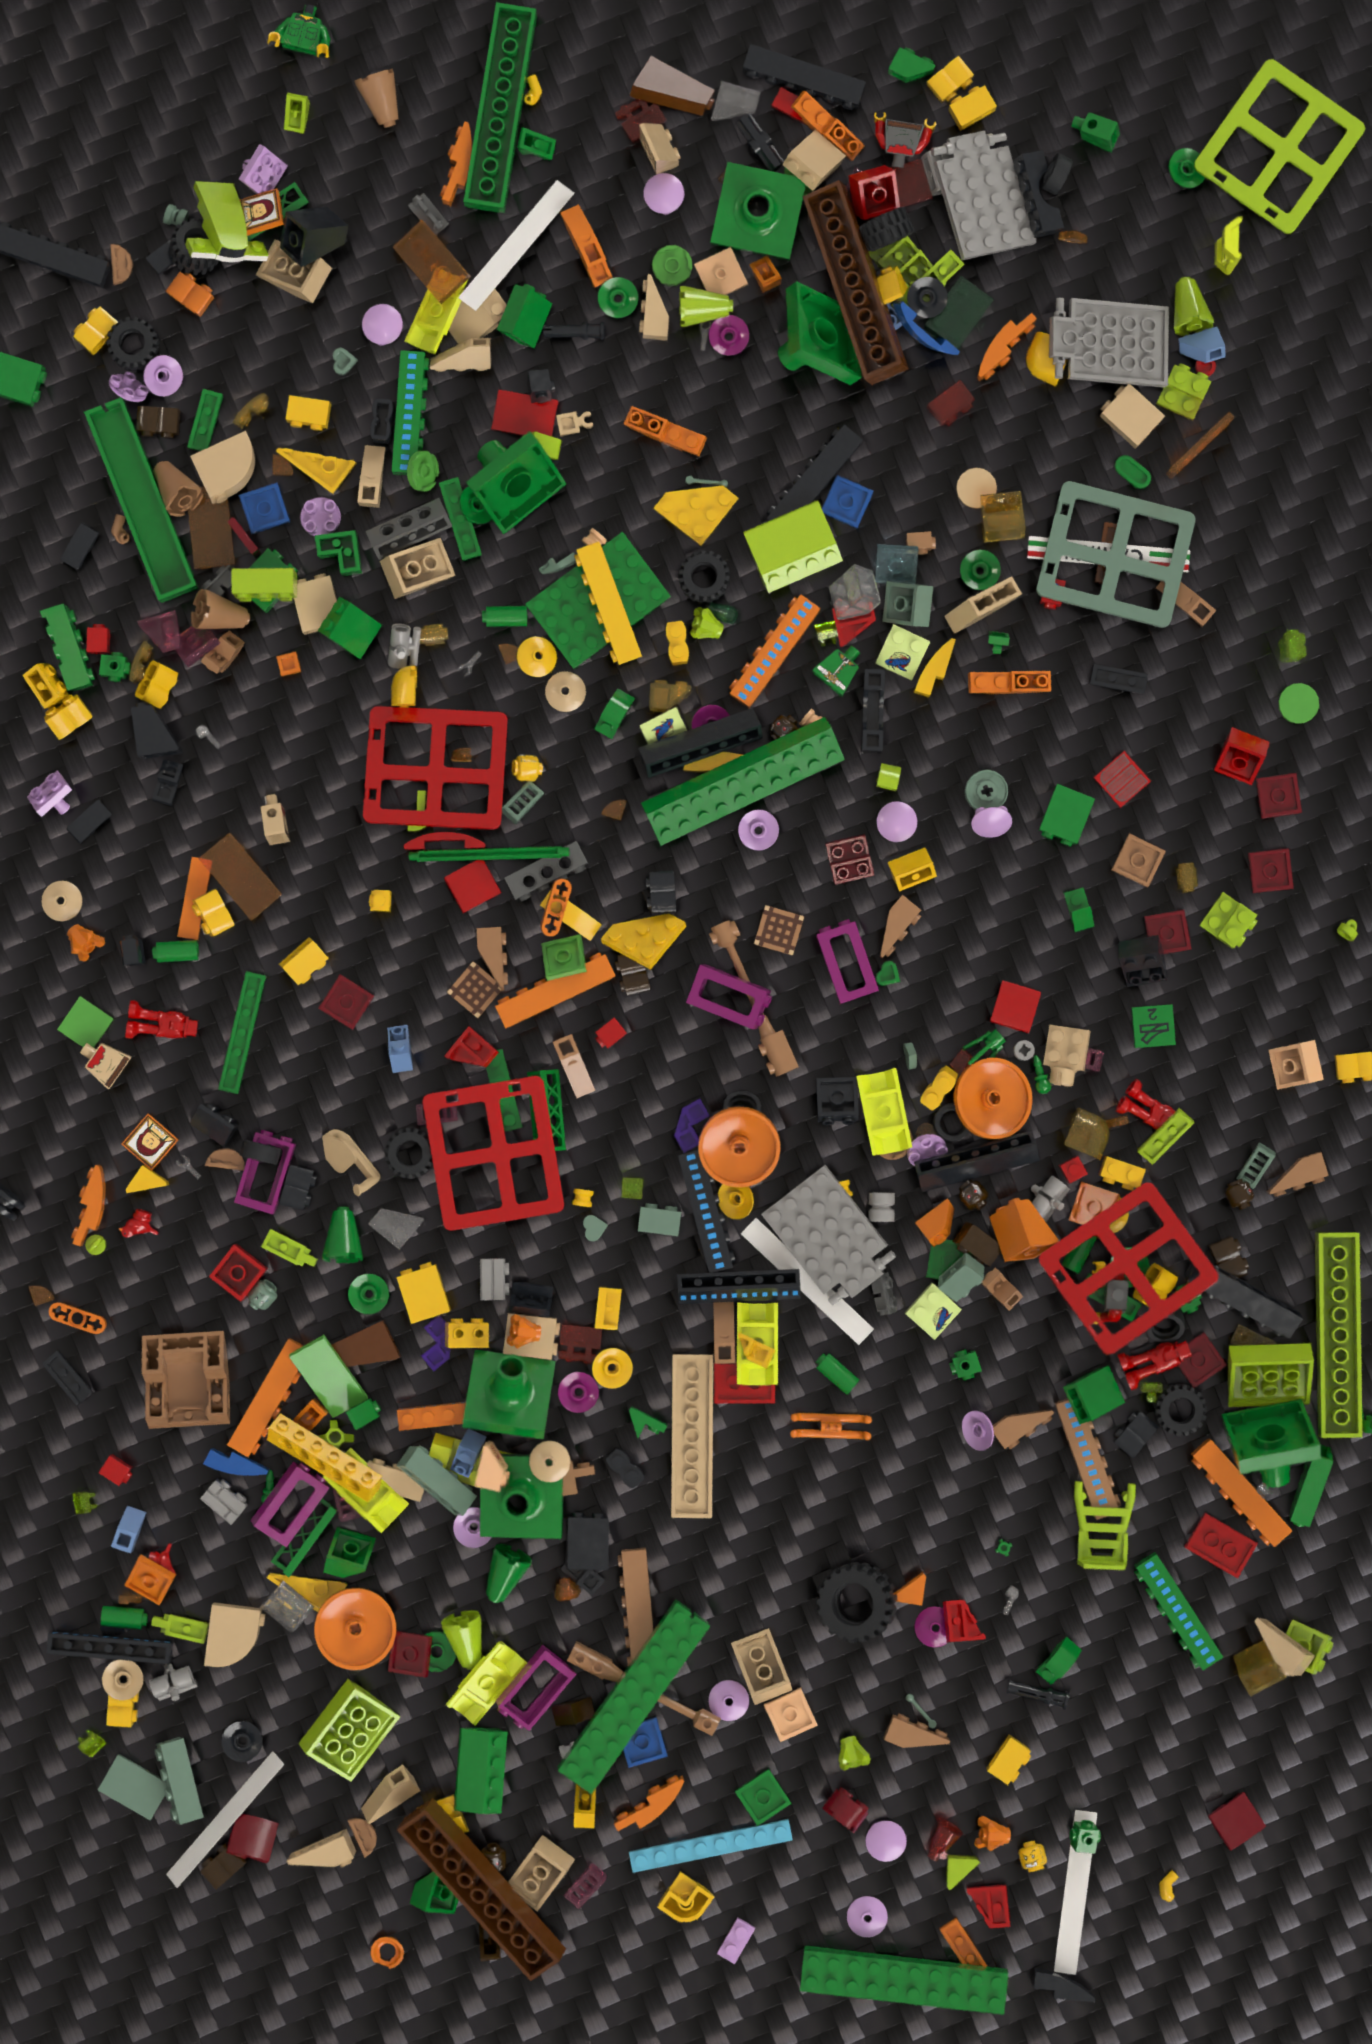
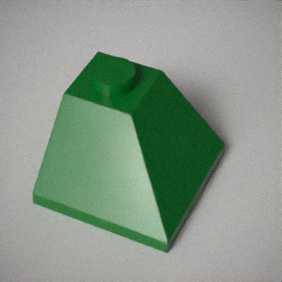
M337 1527L323 1573L345 1578L365 1572L376 1538Z
M433 1871L415 1884L410 1904L425 1912L455 1914L458 1899Z

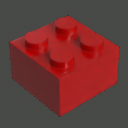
M883 165L848 175L852 204L856 216L866 220L900 207L895 170Z
M234 1244L209 1277L242 1302L268 1268L238 1244Z

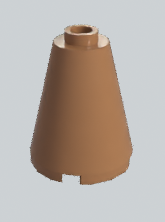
M393 68L368 75L364 79L355 80L356 87L378 124L384 125V128L395 125V120H398Z
M163 461L156 464L153 474L169 514L177 517L186 515L184 512L189 509L193 511L203 498L201 488L170 462Z
M207 589L199 590L193 601V605H196L195 612L191 611V623L194 628H244L249 623L250 614L246 608Z

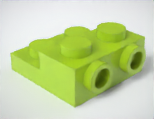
M1180 363L1179 366L1174 365L1168 377V386L1163 388L1156 404L1193 421L1212 381L1208 380L1209 376L1198 372L1196 375L1190 372V367Z
M1222 892L1199 926L1233 949L1235 946L1240 947L1245 941L1246 937L1243 935L1247 929L1251 931L1258 922L1255 919L1257 914Z
M1292 1619L1286 1634L1315 1655L1305 1671L1317 1674L1325 1666V1661L1323 1660L1325 1653L1329 1654L1334 1644L1331 1642L1332 1637Z

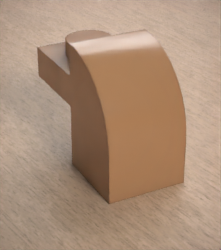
M228 631L219 638L215 647L203 657L201 662L216 674L219 672L223 673L236 658L245 642L231 631Z
M996 1268L988 1272L981 1282L1009 1311L1023 1298V1295Z
M570 1460V1468L563 1477V1496L578 1494L576 1477L595 1474L594 1465H590L589 1462L578 1463V1467L574 1468L573 1460Z

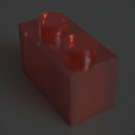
M959 380L931 401L927 408L941 427L944 424L949 426L957 420L956 415L960 412L965 414L973 408L972 403H974L975 399L962 381Z

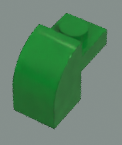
M617 689L602 712L595 730L613 739L635 698Z
M1068 1637L1064 1638L1054 1648L1050 1657L1037 1668L1036 1673L1052 1685L1058 1678L1061 1679L1071 1668L1082 1649Z

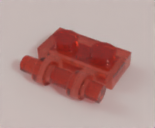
M636 99L628 105L624 104L620 107L619 111L614 113L618 120L624 116L627 118V121L622 123V127L632 143L640 138V124H664L667 122L657 104L654 103L649 107L647 101ZM641 107L643 111L633 116L631 112Z
M562 1324L560 1345H566L568 1348L567 1351H559L558 1359H566V1362H572V1360L584 1361L585 1364H591L597 1356L592 1354V1348L600 1349L602 1329ZM574 1346H575V1347H585V1348H586V1352H585V1353L573 1352V1351H574Z

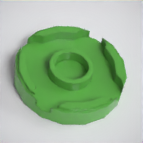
M667 245L661 248L652 262L653 273L656 279L667 286H678L684 283L692 272V259L689 253L677 245Z
M417 451L408 462V481L414 490L424 492L431 490L436 484L434 482L435 478L439 475V464L436 457L430 454L429 451Z
M1303 683L1292 684L1286 687L1280 694L1278 708L1282 717L1288 722L1302 724L1311 720L1317 714L1319 708V697L1315 690Z

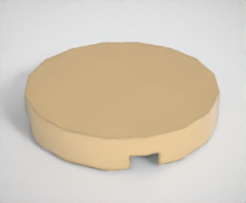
M972 468L965 471L957 481L956 487L957 496L962 504L974 509L983 508L990 504L997 490L996 481L992 474L981 468Z

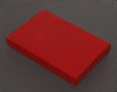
M498 390L491 430L521 436L526 435L530 431L531 433L538 432L552 437L558 400L551 399V401L544 403H531L530 395Z
M714 1362V1404L775 1403V1385H738L737 1362L715 1364Z
M1204 1512L1184 1547L1238 1579L1258 1543Z

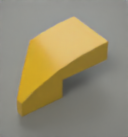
M739 1333L738 1337L747 1360L767 1369L775 1350Z

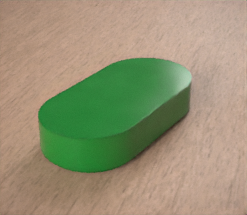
M1122 455L1116 460L1114 465L1115 471L1133 487L1144 489L1149 485L1151 481L1149 471L1128 455Z

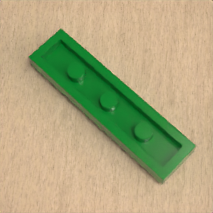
M456 477L440 482V489L462 560L465 561L481 556L482 553L473 524L463 515L460 509L459 499L462 488L459 478Z
M503 1049L497 1050L499 1053L486 1068L490 1083L510 1080ZM509 1085V1092H513L512 1085ZM515 1096L501 1098L499 1103L504 1132L522 1128Z

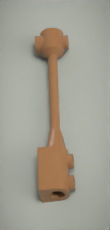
M728 920L712 927V932L709 933L713 944L718 943L719 947L727 949L739 978L749 981L734 947V943L738 939L737 936H740L735 921L730 922ZM747 995L751 1003V1006L753 1007L755 999L754 997ZM765 1015L762 1025L758 1026L761 1044L758 1047L762 1056L767 1055L769 1063H766L770 1074L775 1073L777 1077L799 1066L783 1030L775 1032Z
M576 1641L567 1658V1661L602 1680L606 1679L617 1683L624 1673L612 1663V1659ZM663 1694L658 1699V1702L693 1719V1727L710 1736L714 1734L721 1718L703 1708L695 1712Z

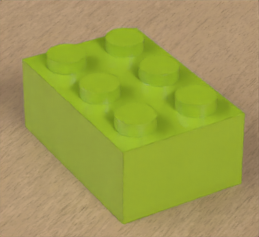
M293 568L232 569V594L240 602H251L252 598H258L261 602H270L272 598H278L284 602L292 601V598H297V573Z

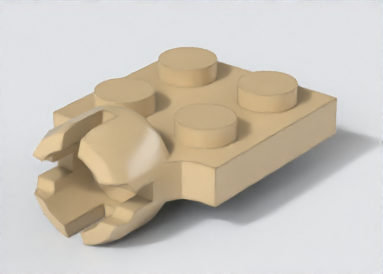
M1055 1025L1049 1026L1043 1065L1050 1066L1051 1068L1050 1083L1058 1086L1064 1085V1087L1073 1086L1075 1073L1085 1070L1091 1031Z

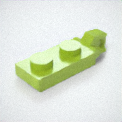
M273 1229L269 1230L261 1246L296 1265L303 1266L304 1263H307L314 1267L318 1261L317 1258L309 1255L311 1250L306 1246Z
M164 1614V1618L154 1616L151 1623L152 1626L161 1627L160 1632L165 1633V1635L205 1644L210 1624L173 1614Z

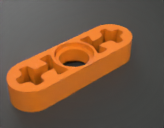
M557 879L552 885L540 926L541 931L547 936H555L560 930L571 893V884L566 879ZM562 882L567 887V890L561 893V897H565L564 901L559 898H553L554 894L558 896L559 889L556 887L561 885ZM556 901L560 902L562 906L561 911L553 913L550 909L551 904ZM548 914L559 917L558 921L553 920V925L556 927L550 933L545 928V925L550 924L551 918H547Z
M61 1302L54 1303L49 1308L51 1319L93 1334H100L106 1329L107 1322L100 1315ZM60 1306L63 1312L67 1313L68 1309L72 1311L68 1315V1321H66L65 1318L67 1316L59 1315L56 1317V1313L53 1310ZM76 1312L83 1315V1321L80 1324H75L72 1320V1316ZM88 1316H91L89 1321L92 1322L99 1319V1324L102 1325V1328L94 1330V1325L87 1324V1328L84 1327Z

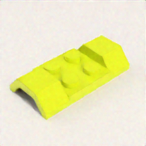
M1237 217L1231 221L1222 231V237L1215 243L1214 265L1226 275L1232 273L1241 259L1238 247L1239 225L1242 222V217Z
M437 268L404 342L420 350L436 354L444 335H447L462 300L458 297L463 293L469 278L463 276V278Z
M896 1068L884 1072L856 1076L872 1155H884L913 1148Z
M737 1303L738 1385H778V1303ZM739 1333L775 1350L767 1369L747 1360L738 1337Z
M435 1433L429 1456L441 1461L444 1464L443 1468L447 1471H452L450 1468L461 1439ZM483 1448L469 1478L452 1471L458 1476L457 1480L461 1483L475 1486ZM498 1450L500 1454H511Z
M352 1448L346 1452L347 1455L369 1467ZM323 1475V1478L337 1493L380 1533L409 1505L383 1479H381L380 1489L368 1503Z
M499 1641L487 1656L481 1658L459 1684V1689L446 1705L449 1708H454L473 1725H476L527 1662L516 1651L502 1641Z

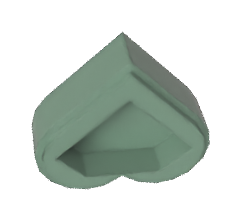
M337 348L333 352L334 370L339 375L347 374L358 361L344 348Z
M904 1043L903 1048L908 1070L915 1069L917 1067V1053L913 1043Z
M594 1215L586 1216L583 1221V1225L586 1228L585 1236L589 1241H597L608 1226Z

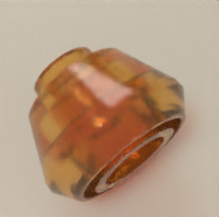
M571 1577L563 1578L556 1584L554 1598L558 1601L570 1600L579 1597L582 1591L575 1580L571 1581Z

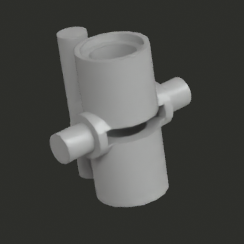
M392 625L388 665L390 667L398 669L406 667L408 656H410L409 665L417 666L421 636L420 627H414L413 635L410 637L411 628L408 625Z
M1054 1176L1049 1178L1044 1187H1039L1035 1184L1031 1188V1191L1036 1196L1032 1204L1045 1222L1048 1221L1056 1208L1058 1210L1064 1208V1203L1061 1201L1070 1190Z
M171 1663L165 1664L164 1675L149 1680L152 1693L159 1701L169 1697L173 1701H177L180 1698V1693L198 1687L189 1666L175 1670Z

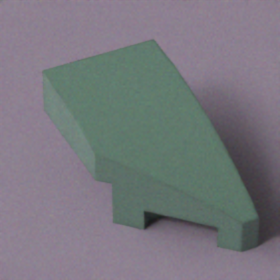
M573 552L557 564L553 558H550L548 563L540 567L539 570L542 574L564 570L576 563L575 554Z

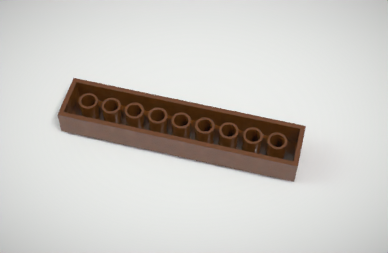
M838 180L803 196L864 379L873 385L908 370L909 368L887 304L884 305L877 275L869 251L859 231L860 225L847 187Z
M431 1798L403 1819L397 1831L530 1981L560 1962L566 1950L564 1945L434 1798Z

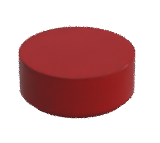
M1197 360L1195 364L1196 373L1201 372L1207 376H1211L1216 369L1215 361L1204 363Z

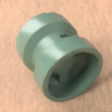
M169 204L164 214L163 223L167 225H181L182 221H188L189 210H180L175 205Z

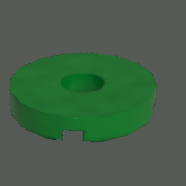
M432 1631L425 1634L432 1636L431 1648L439 1646L442 1649L441 1656L435 1657L432 1654L430 1655L429 1671L441 1672L448 1669L454 1663L456 1654L445 1633L442 1631Z

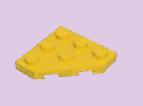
M724 486L666 492L654 507V510L698 545L702 546L739 498Z
M669 913L617 923L608 929L601 938V942L651 970L686 928V923Z

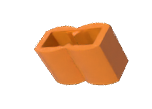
M179 272L166 292L201 317L214 299V296L211 294L212 290L205 284L200 286L195 283L196 278L191 274Z

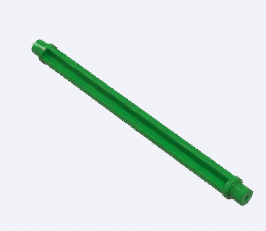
M561 846L417 850L409 852V860H417V862L562 858L570 856V848H562Z

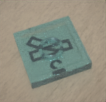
M878 544L875 583L887 584V581L915 584L918 546Z

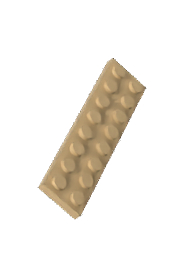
M673 1354L671 1518H712L713 1355Z

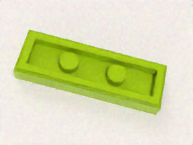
M1178 1108L1138 1148L1137 1152L1153 1165L1194 1124V1120Z

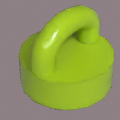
M1350 919L1346 924L1341 923L1337 929L1339 935L1348 941H1354L1358 935L1356 921Z
M92 1235L86 1240V1250L92 1255L101 1254L106 1249V1240L100 1235Z

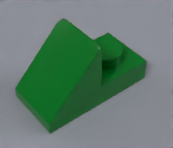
M523 127L521 128L517 148L523 155L533 154L546 160H552L556 140Z
M1084 888L1063 893L1074 931L1077 932L1094 927L1091 906L1088 904Z
M631 1406L629 1412L637 1438H639L645 1424L649 1425L648 1430L656 1434L665 1432L667 1428L666 1423Z

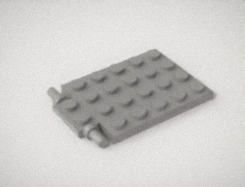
M985 131L948 138L943 146L931 148L932 156L941 154L951 156V158L939 160L933 164L961 260L1034 245L1036 243V238H1034V234L1030 229V219L1024 207L1025 201L1019 189V180L1014 170L1009 146L990 149V146H993L995 143L1007 140L1005 133L993 135L992 133L986 134Z
M1056 298V311L1054 316L1050 317L1049 358H1053L1055 378H1063V365H1065V359H1068V379L1167 387L1169 307L1071 298L1069 300V317H1066L1064 298Z
M826 1165L761 1214L823 1294L840 1282L842 1286L838 1288V1292L828 1298L831 1305H834L842 1298L845 1299L849 1295L851 1298L856 1296L884 1274L883 1269L886 1268V1264L896 1257L893 1251H890L882 1258L873 1259V1256L887 1247L888 1244Z

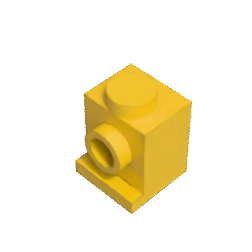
M388 890L371 891L369 899L370 911L391 912L392 892Z

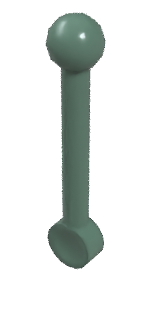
M692 476L686 478V483L689 485L693 483L721 485L724 487L728 485L727 480L694 479Z
M908 1694L906 1700L916 1707L928 1721L930 1728H935L937 1725L936 1721L929 1718L914 1700L912 1694Z

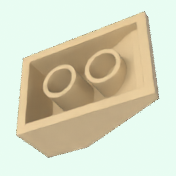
M640 124V140L656 175L679 166L678 159L681 157L677 148H672L670 143L672 137L669 130H664L662 124Z
M274 240L268 251L267 261L262 262L256 275L296 297L313 303L332 268L321 257L304 267H300L280 249L281 242Z
M496 289L491 292L476 311L461 301L449 332L458 344L470 338H483L498 327L507 305Z
M441 538L391 554L380 561L395 599L455 576Z
M1257 1618L1255 1623L1275 1662L1280 1666L1279 1670L1287 1676H1302L1315 1655L1267 1619Z
M769 1628L731 1643L754 1705L792 1691L791 1683Z
M347 1829L291 1853L287 1862L289 1865L335 1867L340 1864V1867H343L352 1862L351 1860L354 1858L356 1849Z
M542 1835L508 1883L526 1904L538 1911L575 1859Z

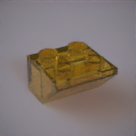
M1021 491L980 495L984 542L1025 538L1026 527Z
M655 680V683H651L649 711L667 712L677 707L691 695V686H688V682L676 681L675 685L667 684L665 680Z
M1264 1640L1233 1656L1239 1677L1250 1696L1287 1677L1286 1674L1279 1670L1280 1666L1275 1662Z

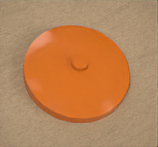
M986 1058L972 1063L962 1072L955 1086L954 1105L960 1121L970 1132L985 1139H1001L1013 1135L1026 1123L1032 1108V1091L1026 1076L1016 1065L1001 1058Z
M747 1107L727 1108L711 1117L703 1127L699 1138V1157L704 1169L716 1181L731 1187L752 1186L768 1177L776 1167L780 1156V1139L774 1124L761 1112Z
M347 1588L331 1595L320 1607L314 1625L315 1639L321 1653L332 1664L343 1669L362 1670L379 1663L389 1653L396 1636V1621L391 1607L379 1594L365 1588Z

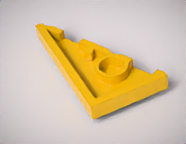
M278 448L276 450L278 454L332 494L335 493L357 464L354 460L294 451L293 449Z
M270 1573L267 1576V1579L316 1612L319 1611L322 1604L331 1595L345 1589L348 1585L346 1582L299 1576L288 1577L276 1573Z

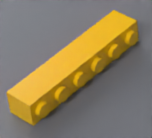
M598 541L577 549V555H574L577 566H582L584 574H581L584 585H589L591 593L588 594L591 604H596L598 612L595 615L598 623H603L605 631L602 633L606 644L610 642L613 649L609 651L613 663L617 662L618 665L642 657L600 542Z

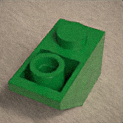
M899 47L888 69V74L906 83L933 74L936 65L927 57L923 56L921 58L915 55V52L905 47L903 49Z

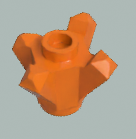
M79 924L72 926L67 932L71 953L77 954L80 961H87L90 957L89 953L95 949V946L100 948L105 944L103 937L94 934L92 930L85 929Z
M517 1314L511 1316L510 1323L512 1325L510 1326V1336L506 1340L507 1344L518 1349L530 1342L540 1340V1325H536Z
M985 1816L978 1818V1825L982 1827L979 1830V1838H976L974 1842L978 1849L987 1847L990 1851H993L1000 1845L1010 1842L1011 1832L1008 1827L999 1825Z

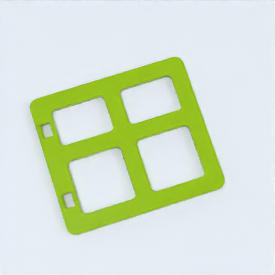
M1270 59L1263 64L1194 163V168L1198 173L1217 184L1222 190L1259 216L1265 218L1285 234H1291L1298 227L1365 131V125L1280 63ZM1270 79L1277 80L1308 103L1307 109L1286 138L1280 137L1248 113V110ZM1320 114H1325L1346 130V134L1323 165H1320L1298 149V144ZM1237 127H1241L1274 151L1273 157L1252 186H1247L1214 162V158ZM1286 162L1292 163L1312 178V182L1290 213H1285L1264 198L1265 191ZM1216 171L1226 177L1224 182L1214 177ZM1267 208L1278 214L1275 219L1265 213Z

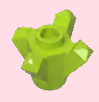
M696 608L694 610L695 618L692 622V637L698 639H718L722 634L724 625L715 618L709 608Z
M329 1420L330 1429L328 1432L318 1436L338 1449L343 1443L354 1442V1435L344 1434L338 1428L337 1420Z
M856 1736L840 1740L841 1750L838 1761L840 1762L839 1767L845 1771L849 1768L869 1765L870 1755L859 1744Z

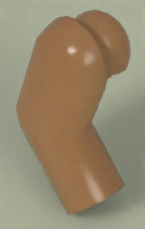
M116 514L111 533L118 543L126 544L130 540L129 534L123 528L126 517Z

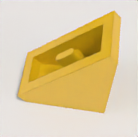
M142 1165L126 1188V1193L167 1186L169 1182L147 1166Z

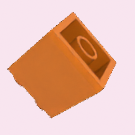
M1012 1199L1008 1202L1007 1206L996 1209V1213L989 1217L1005 1262L1035 1259L1045 1250L1059 1242L1056 1235L1029 1199Z

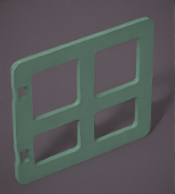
M1072 481L1065 482L1061 487L1036 587L1037 594L1044 598L1156 627H1167L1172 619L1195 525L1194 514ZM1076 499L1112 507L1120 511L1110 551L1067 541L1066 535ZM1063 504L1069 505L1067 516L1060 514ZM1139 514L1178 525V533L1169 566L1166 567L1125 555L1134 515ZM1062 556L1105 567L1106 571L1099 595L1056 585V575ZM1048 563L1054 564L1052 575L1046 573ZM1124 571L1163 581L1165 586L1159 609L1151 610L1115 600L1114 595L1120 572Z

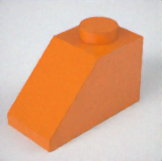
M948 1198L915 1222L933 1247L942 1244L950 1235L955 1208Z

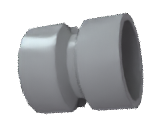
M869 1193V1205L872 1206L868 1212L869 1221L895 1222V1212L891 1208L895 1204V1193Z

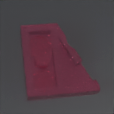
M175 611L138 621L142 631L163 653L182 648L178 618Z

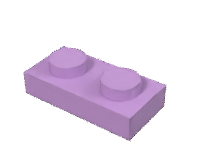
M737 1917L717 1954L735 1964L755 1927Z

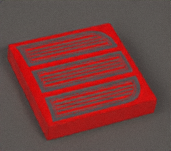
M1125 751L1094 777L1095 781L1119 808L1151 782Z

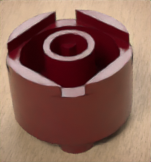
M840 1787L839 1790L835 1789L822 1809L851 1832L855 1833L869 1814L867 1812L869 1808L857 1799L855 1802L851 1800L853 1795Z

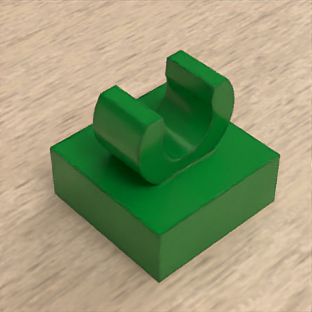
M989 631L988 644H993V653L1001 654L1002 645H1009V633Z

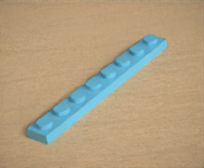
M789 1819L632 1850L629 1851V1856L634 1873L787 1842L793 1839Z

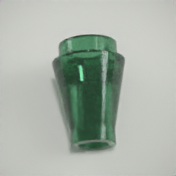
M711 602L708 607L712 614L726 625H733L739 613V610L731 605Z

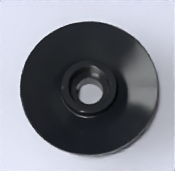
M933 277L917 279L912 283L907 293L909 307L917 313V316L922 318H932L939 315L947 304L948 296L945 286ZM927 294L929 296L928 302L923 300V295Z
M235 1722L228 1726L223 1733L222 1748L225 1754L234 1761H250L259 1754L262 1748L261 1732L250 1722ZM245 1737L247 1742L241 1744L239 1738Z

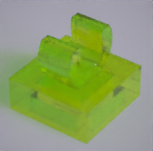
M834 621L815 625L817 638L822 646H825V639L829 638L832 639L833 644H836L835 637H838V631Z
M623 1177L622 1198L642 1199L643 1178Z
M1140 1382V1391L1147 1392L1146 1399L1148 1402H1156V1392H1163V1384L1161 1382Z
M78 1492L73 1494L76 1514L89 1513L91 1509L97 1507V1504H90L89 1502L91 1497L96 1496L95 1493Z
M87 1730L86 1732L89 1737L85 1740L79 1737L80 1745L78 1748L82 1753L93 1757L106 1742L102 1737Z

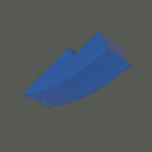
M212 1448L203 1463L215 1470L236 1475H265L270 1470V1468L235 1450L229 1457Z

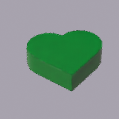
M886 961L882 964L881 971L875 976V980L879 985L885 986L900 982L897 966L894 962Z

